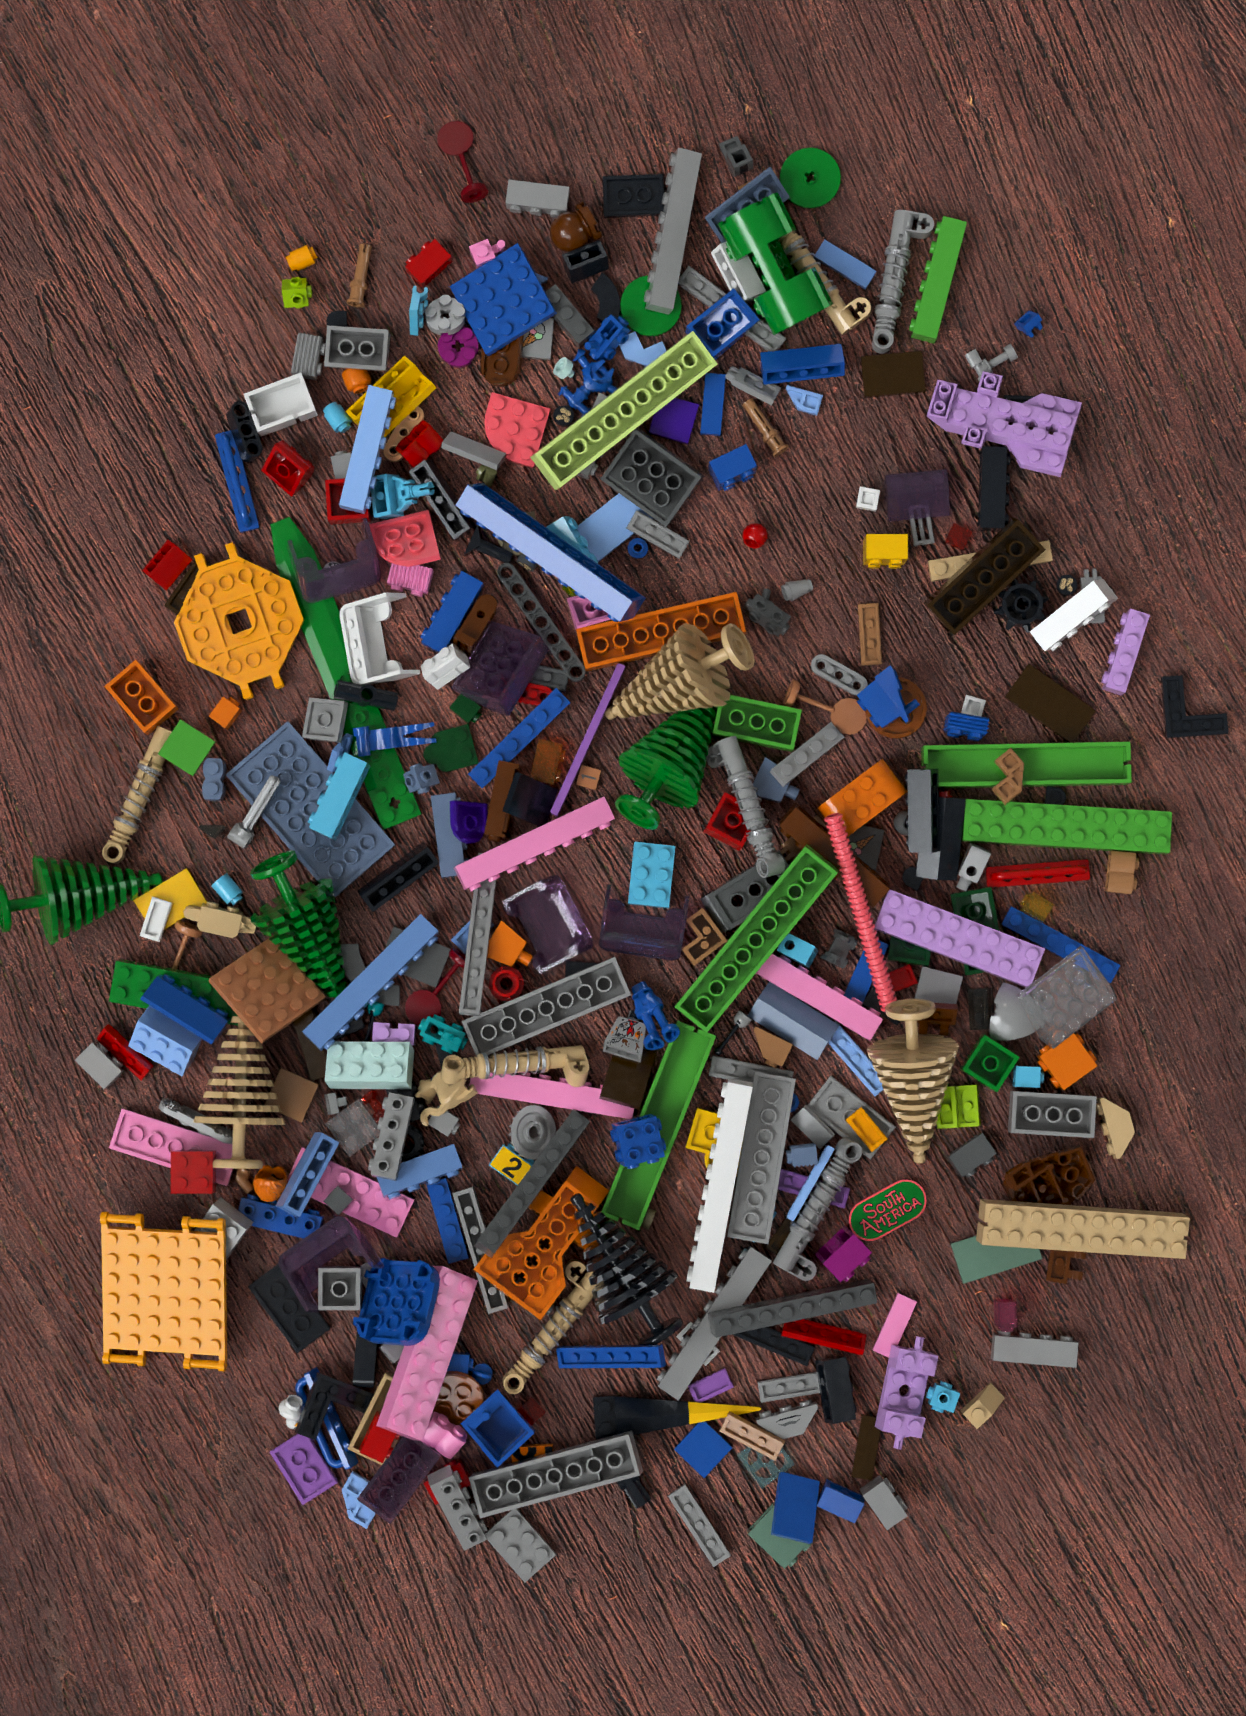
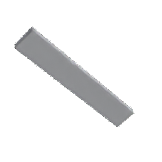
M690 266L687 267L678 281L679 286L709 308L726 295L724 291ZM761 319L745 334L766 351H778L786 341V338L780 333L773 335L769 325Z

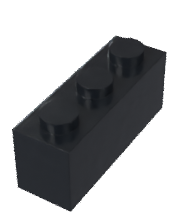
M834 1356L815 1360L825 1423L837 1424L855 1420L857 1409L853 1402V1385L849 1378L850 1365L846 1357Z

